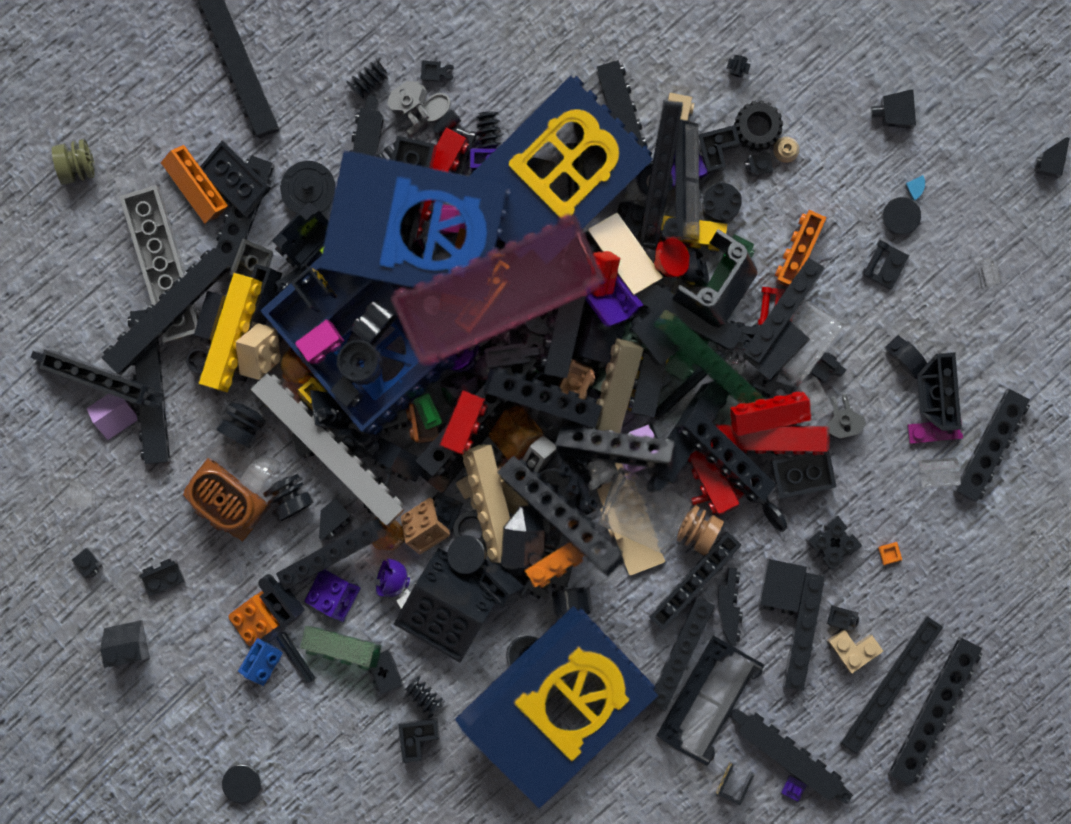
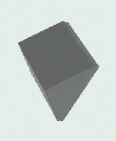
M242 239L229 275L233 277V274L236 273L251 277L255 264L268 267L273 251Z

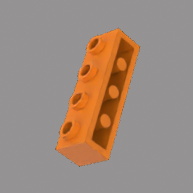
M185 145L171 150L160 162L204 224L218 218L228 207Z
M808 210L806 214L802 213L798 222L801 226L798 232L794 231L790 239L793 244L790 249L787 248L782 257L785 261L783 266L779 265L774 276L777 277L775 282L786 287L791 284L809 258L827 217L812 210Z
M587 537L584 542H590L593 537ZM569 542L525 571L534 586L537 587L539 585L542 588L550 583L549 578L554 575L558 578L566 573L567 570L565 568L573 565L575 567L582 563L584 555Z

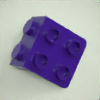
M620 276L616 278L613 294L595 296L591 293L586 297L590 307L606 327H611L631 319L643 306L638 297L631 293Z

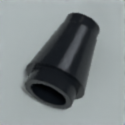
M451 109L449 112L446 111L433 129L441 137L446 127L452 130L459 126L462 120Z

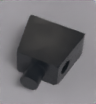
M913 89L883 96L881 98V106H871V117H882L883 126L913 129L916 126Z

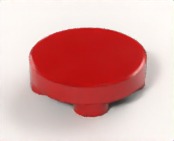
M674 238L658 243L655 255L656 260L654 262L656 270L671 278L683 275L688 270L690 259L686 246L680 240Z

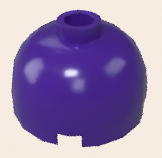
M386 558L387 561L384 560L377 575V579H380V586L376 585V594L392 598L399 596L405 588H408L410 577H407V570L402 563Z

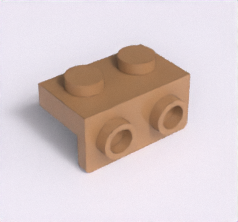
M571 359L567 378H561L557 387L562 388L561 392L568 394L569 391L580 394L579 398L585 399L588 386H591L595 380L592 367Z

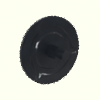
M301 161L292 165L283 175L280 185L284 203L297 214L308 202L320 212H323L332 203L336 190L335 180L331 172L324 165L315 161Z

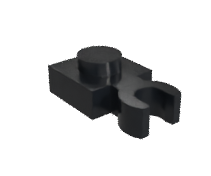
M422 60L421 81L440 82V76L447 80H453V75H447L446 72L449 69L454 70V66L448 64L441 67L440 61Z

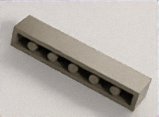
M616 339L615 345L611 348V361L606 366V379L601 384L602 393L597 401V404L602 405V409L595 426L596 430H612L615 433H620L643 352V348L638 342Z

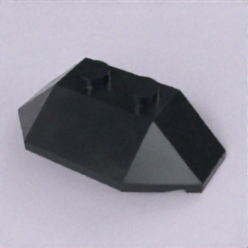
M956 352L935 354L917 374L920 414L941 431L960 430L962 426Z
M520 505L517 509L518 511L503 526L501 565L516 580L530 579L525 570L543 559L545 534L543 519L530 505Z

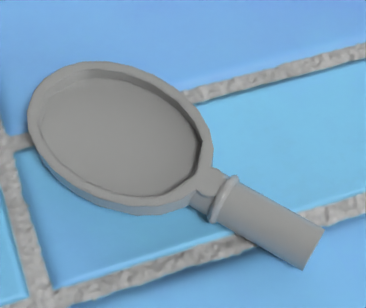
M438 93L429 97L424 103V109L430 118L425 120L421 117L418 119L419 125L417 127L413 124L406 131L412 136L425 123L440 120L451 107V100L448 95Z

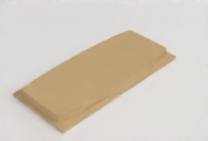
M618 213L588 229L602 251H611L621 258L618 274L633 295L663 278Z

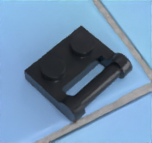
M878 240L877 248L866 269H863L861 274L892 290L910 255L882 240ZM885 250L889 253L879 273L876 275L873 271Z

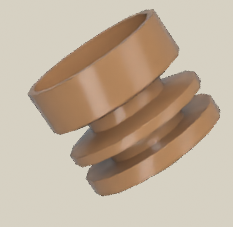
M695 505L683 519L678 529L676 540L681 542L684 536H687L684 545L688 546L692 540L696 541L694 550L705 556L714 543L724 521L714 515L708 521L704 520L705 510L701 512L699 517L696 516L700 507Z

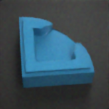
M924 175L905 184L914 201L924 191Z

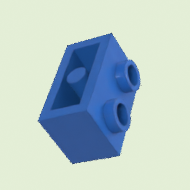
M257 638L238 672L245 678L264 686L276 664L280 661L283 652L274 645Z

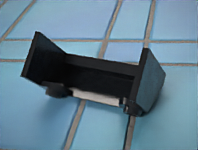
M717 229L709 243L727 254L728 258L736 263V266L719 292L711 288H703L696 296L680 285L672 299L712 326L722 327L754 281L758 270L746 248Z

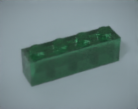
M305 626L300 648L305 649L306 654L317 656V653L323 654L324 659L334 661V658L341 659L340 663L346 665L356 663L358 664L357 668L369 670V667H377L382 645L314 626Z

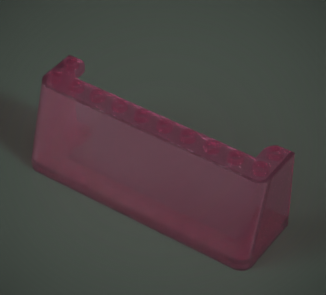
M570 214L563 215L559 218L556 226L553 227L552 224L545 226L541 229L542 232L536 235L534 232L523 237V241L518 243L512 241L506 244L505 249L498 251V249L492 250L487 253V257L481 260L479 257L474 258L468 262L469 265L463 268L461 265L454 267L450 270V274L445 276L443 273L433 277V281L430 283L421 282L415 285V289L412 291L405 290V288L395 291V296H392L391 299L419 362L424 367L434 364L605 286V280L575 214L572 216Z

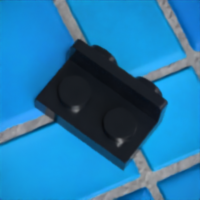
M437 492L432 498L437 520L451 532L463 503Z
M171 558L160 562L161 566L155 569L153 566L142 570L143 574L139 575V578L142 579L149 596L185 582L177 560L171 561Z

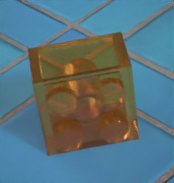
M518 405L503 412L488 436L508 460L513 456L520 460L524 458L529 447L543 435V431L522 406Z

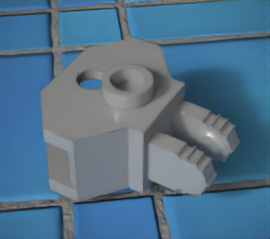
M406 81L391 92L387 104L396 114H406L416 127L419 125V121L414 115L420 111L421 116L425 120L430 118L424 109V101L428 92L419 82Z

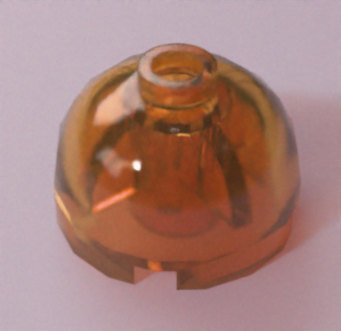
M291 347L284 353L280 366L283 372L282 376L287 382L305 384L312 377H316Z
M380 520L387 535L372 543L373 546L378 550L383 549L386 551H393L399 548L405 542L402 525L394 520L387 527Z

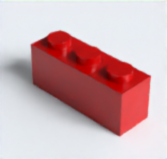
M462 391L440 445L462 455H464L465 451L469 452L472 441H470L472 434H476L480 423H478L480 415L484 416L488 405H485V399Z

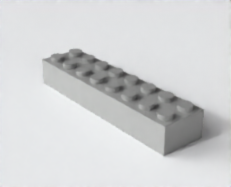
M157 185L119 196L153 305L160 301L158 298L166 290L169 292L174 287L172 284L179 277L183 278L186 275L164 200ZM195 303L162 335L165 344H171L195 336L194 332L199 319Z

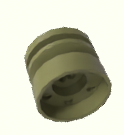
M85 139L79 140V147L76 141H72L71 151H69L65 143L52 146L53 163L61 185L74 183L76 180L75 173L78 174L82 181L86 179V175L89 179L95 178L93 154Z

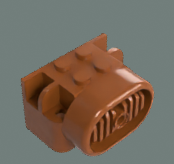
M212 458L205 460L190 479L183 493L195 509L194 512L197 515L209 520L210 525L218 531L224 530L242 542L271 507L264 499Z

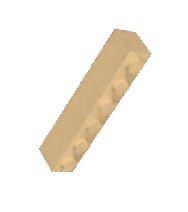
M478 445L471 448L469 452L465 451L463 463L468 474V482L471 486L473 501L476 505L478 520L480 521L482 535L487 547V555L490 562L501 563L503 526L510 519L500 477L497 473L498 470L492 446Z

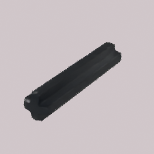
M285 632L279 634L276 639L306 683L315 679L314 674Z

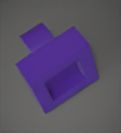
M789 775L781 793L799 802L807 784Z

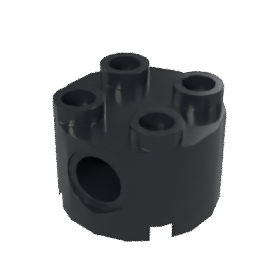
M718 182L712 185L706 191L702 201L706 217L717 223L733 220L742 205V196L731 184Z

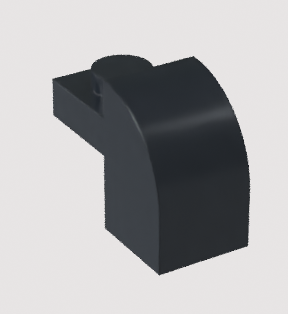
M899 335L884 347L891 356L899 361L902 368L915 379H917V374L927 364L923 355L909 341H905Z

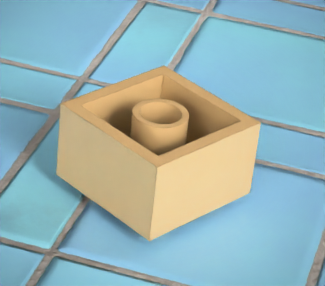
M258 323L236 341L240 375L259 380L281 361L277 330L273 327Z

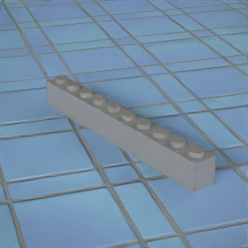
M266 373L251 390L388 527L404 511L401 508L404 504L396 496L392 498L388 494L390 490L383 483L379 485L374 480L376 476L369 469L365 471L361 467L363 463L355 455L351 457L347 453L349 449L342 442L338 444L334 440L336 436L328 428L324 430L320 426H315L314 415L311 417L307 413L309 409L301 401L297 403L293 399L295 395L288 388L284 390L280 386L282 382L274 374L270 376Z

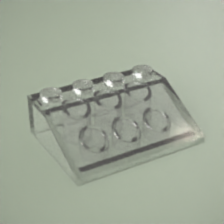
M620 467L611 483L598 524L665 555L692 504L686 497L666 488L659 492H648L646 485L649 480Z

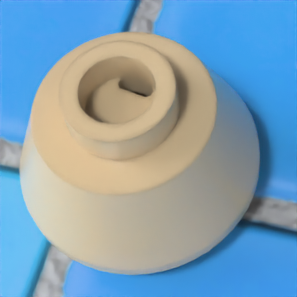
M782 137L774 144L773 152L779 161L789 163L797 158L799 145L791 137Z

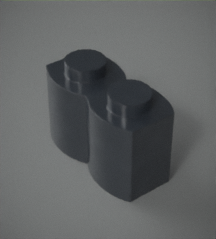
M378 300L368 304L365 314L353 322L352 328L353 332L372 346L379 341L384 332L397 318Z

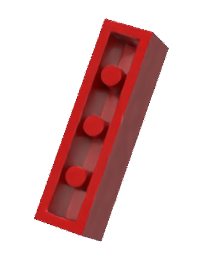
M793 392L790 395H779L772 399H759L753 403H740L730 407L731 427L737 436L811 421L810 399L804 392Z
M693 452L688 458V462H690L693 468L691 473L695 480L699 479L702 485L699 488L703 496H708L710 500L708 505L713 514L716 513L720 517L738 508L739 502L726 477L722 476L719 469L715 465L710 464L701 452Z

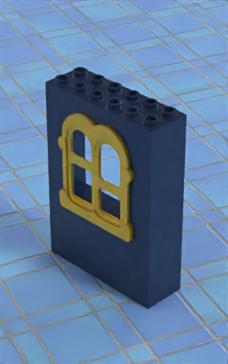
M570 75L469 176L506 184L507 189H510L508 201L504 200L503 208L506 209L505 217L499 223V227L502 228L500 239L519 258L533 249L548 264L653 160L650 157L653 153L645 145L641 147L637 143L639 139L632 132L628 134L623 129L625 124L618 117L614 120L609 115L612 111L605 104L601 106L596 101L598 97L591 90L587 92L582 87L584 83L578 76L573 78ZM573 121L583 127L584 139L574 150H569L557 138L556 132L567 122ZM546 142H551L564 155V160L546 178L540 179L527 166V161ZM590 145H600L607 153L606 163L591 179L585 180L572 167V162ZM562 172H567L580 186V189L567 202H563L549 187Z

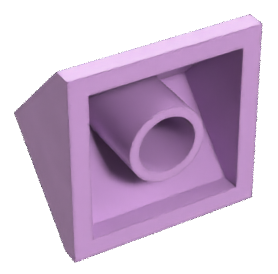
M107 394L86 408L93 424L107 440L137 421V413L128 400L111 394Z

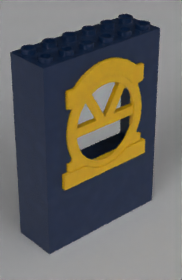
M573 606L455 718V721L461 731L540 809L658 695L654 691L656 688L654 684L614 644L600 627L582 609L578 611ZM579 670L572 691L560 677ZM588 671L595 673L603 680L606 689L580 696ZM553 684L591 721L588 726L579 730L567 731L555 727L548 720L545 712V700ZM606 698L605 706L599 716H596L586 705V703Z

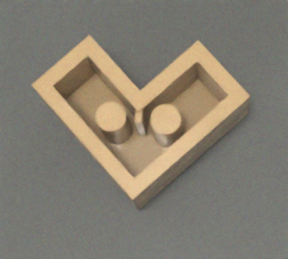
M842 629L827 640L850 673L855 672L883 652L873 635L870 634L855 644L848 633Z

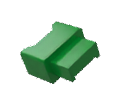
M427 393L414 399V404L427 430L443 423L430 394Z

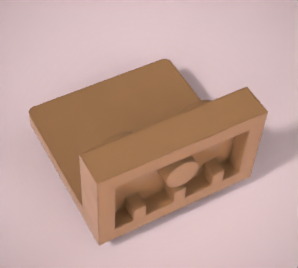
M432 498L426 499L401 516L405 543L419 555L450 536L449 530L437 520Z

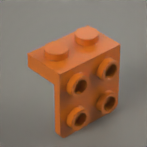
M263 591L251 597L228 616L248 646L253 645L257 638H263L280 626L259 597L264 593Z

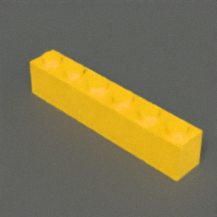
M233 274L199 384L228 393L234 371L238 365L236 341L249 330V323L255 311L258 295L261 292V281L244 275Z

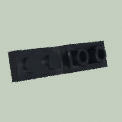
M728 567L726 586L718 585V611L727 640L730 645L736 646V642L740 641L741 631L738 630V623H742L743 612L740 611V607L733 606V603L737 602L738 591H735V583L739 584L740 572H737V568Z

